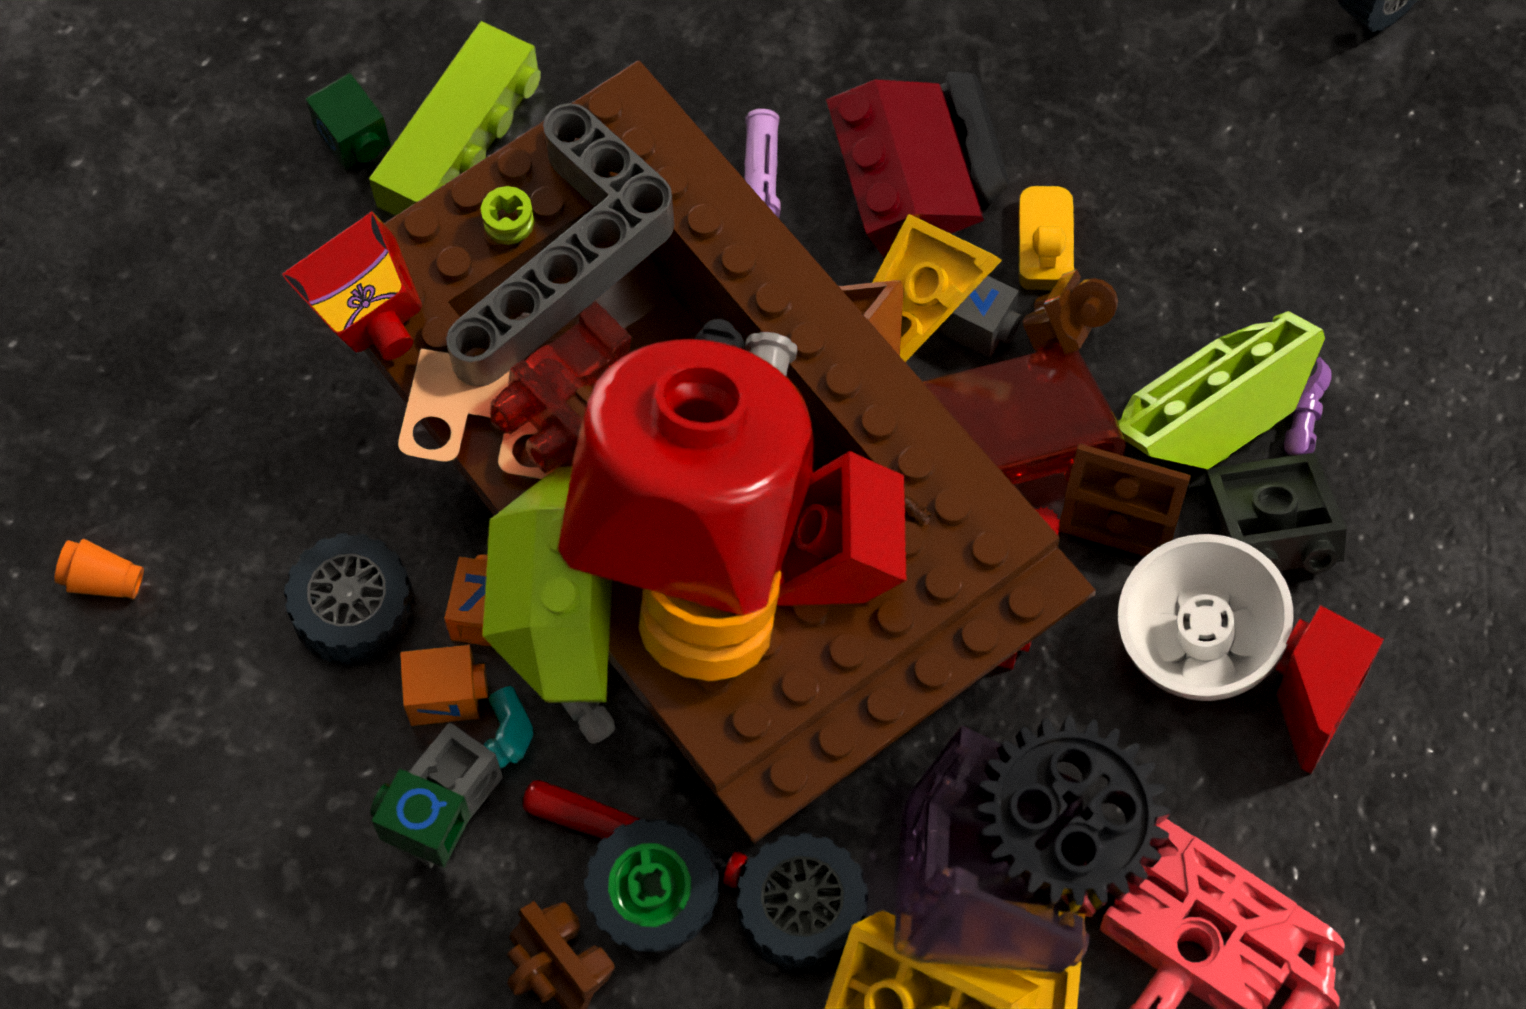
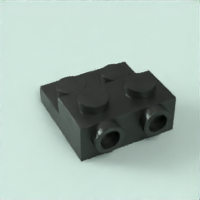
M1315 452L1206 469L1205 485L1219 521V535L1240 540L1256 548L1270 559L1279 571L1304 567L1310 573H1323L1331 569L1336 562L1344 561L1347 527Z

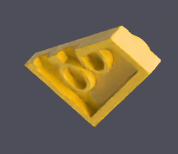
M908 214L872 282L901 280L904 291L900 357L905 362L1002 261L994 254Z

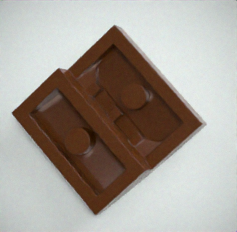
M1079 443L1065 493L1066 498L1060 518L1059 532L1141 556H1147L1159 546L1173 540L1191 475Z

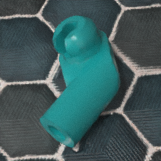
M512 686L495 691L488 699L500 725L495 733L496 737L485 741L483 746L496 754L500 768H504L509 762L517 763L524 757L533 737V726Z

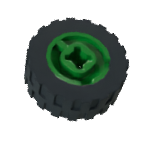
M661 819L634 820L631 824H623L614 829V833L608 838L604 837L597 845L599 849L594 857L591 856L587 865L589 867L588 878H584V890H587L589 900L586 903L589 912H592L597 920L595 923L601 931L606 932L618 944L638 951L671 950L695 938L703 926L709 923L713 916V908L715 903H718L719 873L715 868L714 858L710 850L705 847L701 839L684 827Z

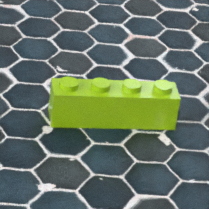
M482 21L478 24L369 178L377 207L396 216L486 158V151L496 137H503L512 123L513 112L523 98H530L539 84L540 71L538 70L535 46Z

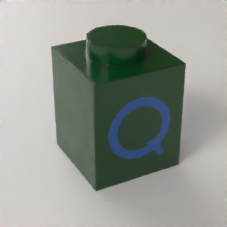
M351 73L306 98L314 128L345 170L360 162H368L380 154L382 149L391 145L383 115Z
M400 768L391 785L384 783L380 787L370 811V815L373 817L372 824L381 841L442 868H445L471 817L464 796Z

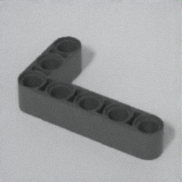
M567 103L551 109L545 116L543 127L550 165L589 201L594 208L461 316L449 328L446 340L453 371L466 384L485 386L497 381L667 241L673 233L675 222L672 193L669 184L589 110L581 105ZM567 138H579L575 142H562ZM608 172L618 173L614 177H600V175ZM646 207H653L658 209L652 213L638 212L640 209ZM602 242L616 243L614 246L605 249L595 247ZM559 277L573 278L572 281L565 284L552 283V281ZM518 312L530 313L528 317L522 320L509 319L511 315ZM473 348L487 349L480 356H465L466 352Z

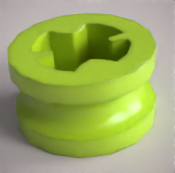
M511 186L498 187L489 192L483 199L481 205L482 219L485 232L492 240L497 243L510 245L521 242L532 232L534 217L531 200L524 191ZM503 209L506 213L510 214L517 210L518 219L512 221L510 218L504 217L499 221L497 212Z

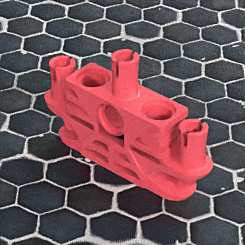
M1168 819L1154 824L1169 833L1168 839L1162 845L1155 846L1157 852L1162 856L1160 861L1153 868L1142 865L1148 877L1139 887L1127 882L1129 893L1120 901L1115 899L1113 907L1110 906L1104 914L1100 926L1101 932L1157 969L1137 1001L1129 1009H1151L1153 1005H1157L1156 1009H1176L1188 991L1215 1009H1267L1282 985L1291 989L1292 993L1281 1009H1339L1340 997L1334 989L1336 970L1333 967V958L1344 953L1345 946L1341 936L1327 924L1298 906L1297 903ZM1061 895L1062 899L1068 904L1067 897ZM1085 895L1078 913L1092 917L1096 909L1091 904L1088 896ZM1223 939H1225V940L1227 941L1226 944L1224 945V947H1223ZM1185 941L1198 943L1204 948L1207 959L1199 963L1185 960L1180 955L1177 945ZM1303 947L1316 951L1315 964L1313 966L1308 965L1298 956Z

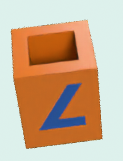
M487 554L478 555L475 559L460 556L458 558L444 617L450 639L453 641L491 646L483 637Z
M470 645L400 652L403 705L411 726L480 719L478 699L488 698L487 674L485 664H475Z

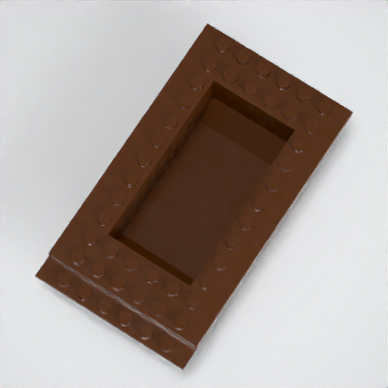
M638 60L575 100L572 104L581 105L589 110L666 180L672 193L675 222L673 233L667 241L521 361L518 366L598 380L610 365L628 353L659 342L683 339L694 340L696 335L704 328V325L715 319H723L732 324L734 329L741 334L745 344L750 334L771 332L783 335L797 345L796 359L788 364L786 376L801 394L809 413L813 433L812 473L851 451L904 475V495L907 494L908 497H912V499H915V502H918L925 510L931 513L930 521L922 528L917 522L911 520L908 514H905L906 581L866 603L776 605L769 648L757 665L736 677L714 681L686 678L663 667L646 650L639 631L643 588L612 580L608 660L750 840L756 843L1093 597L1096 590L1058 548L1060 537L649 70ZM544 121L384 223L396 238L421 300L422 308L419 313L403 323L413 339L412 347L404 355L393 360H385L375 344L365 349L364 352L406 405L408 404L421 348L449 353L446 337L449 328L455 321L594 208L589 201L550 165L543 127ZM567 138L562 142H575L579 138ZM608 172L600 175V177H614L618 173ZM504 186L517 187L527 194L531 200L534 217L533 230L529 236L519 243L510 245L497 243L485 232L481 213L482 201L486 195L492 190ZM646 207L640 209L638 212L652 213L658 209L653 207ZM503 209L497 212L499 221L504 217L510 218L512 221L518 219L517 210L510 214L506 213ZM602 242L595 247L605 249L614 246L616 243ZM559 277L552 281V283L565 284L572 281L573 278ZM518 312L511 315L509 319L522 320L528 317L530 313ZM473 348L466 352L465 356H480L487 349ZM468 414L459 453L451 462L495 516L541 479L510 474L500 468L498 458L507 420ZM426 417L420 420L421 424L440 448L448 443L451 437V429L443 419ZM567 433L559 467H573L577 443ZM528 434L515 441L512 453L519 464L526 467H538L548 460L551 450L548 442L543 437Z

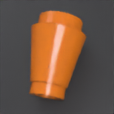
M82 539L79 543L67 540L58 558L54 581L56 584L66 586L67 593L135 599L142 583L144 567L134 565L133 562L86 539Z

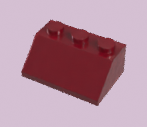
M874 79L826 99L865 232L884 259L908 214L950 234L984 221L948 105L939 83Z

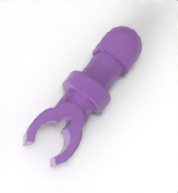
M1321 357L1316 360L1317 370L1314 375L1308 378L1295 411L1289 414L1293 417L1291 429L1286 431L1284 450L1289 456L1314 453L1317 436L1313 433L1315 421L1321 419L1323 405L1318 400L1329 387L1332 377L1331 369Z

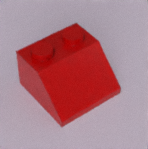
M851 451L812 473L806 497L780 568L781 575L776 605L866 603L906 581L904 475Z
M1321 605L1310 623L1301 618L1299 619L1286 642L1285 653L1275 671L1284 675L1276 695L1300 768L1309 774H1312L1363 685L1384 641L1383 638Z

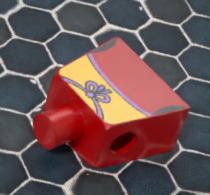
M373 212L367 214L282 273L293 289L354 352H362L372 344H375L383 359L393 360L404 355L412 347L413 339L403 323L420 312L422 303L396 238Z

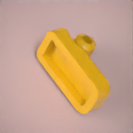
M1031 186L1021 193L1019 201V283L1028 290H1053L1062 274L1074 270L1073 197L1063 187Z

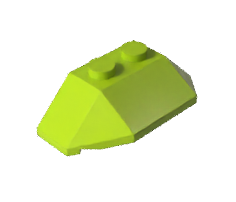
M1287 311L1274 316L1273 322L1253 324L1217 338L1133 394L1123 411L1122 418L1114 426L1117 436L1150 457L1210 469L1217 463L1227 459L1233 452L1261 433L1270 430L1276 423L1295 411L1325 340L1323 329Z
M557 467L490 519L483 637L546 702H606L612 580L569 568L557 550L572 467Z

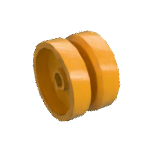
M779 571L767 607L746 616L643 589L639 631L646 650L663 667L686 678L714 681L740 675L757 665L769 648L781 572Z

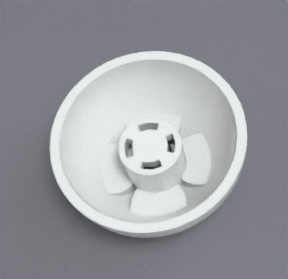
M1198 534L1169 541L1150 552L1137 564L1127 578L1120 596L1118 623L1121 638L1129 657L1149 681L1166 692L1182 698L1214 701L1246 692L1263 681L1277 666L1285 653L1286 642L1292 632L1293 604L1285 579L1278 568L1263 553L1249 544L1231 537ZM1199 639H1215L1212 641H1199Z

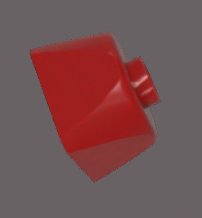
M683 339L659 342L634 350L618 359L602 373L596 382L584 413L557 549L562 559L571 569L741 616H746L766 608L812 479L813 433L809 413L801 394L788 377L768 361L744 349L715 341Z

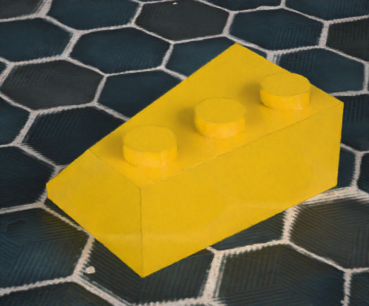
M881 910L851 926L825 1009H1033L1041 986L891 913Z

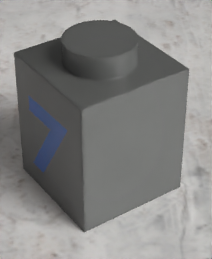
M987 276L937 328L936 332L991 358L1000 341L1008 344L1019 327L1022 315L1016 312L1019 291Z

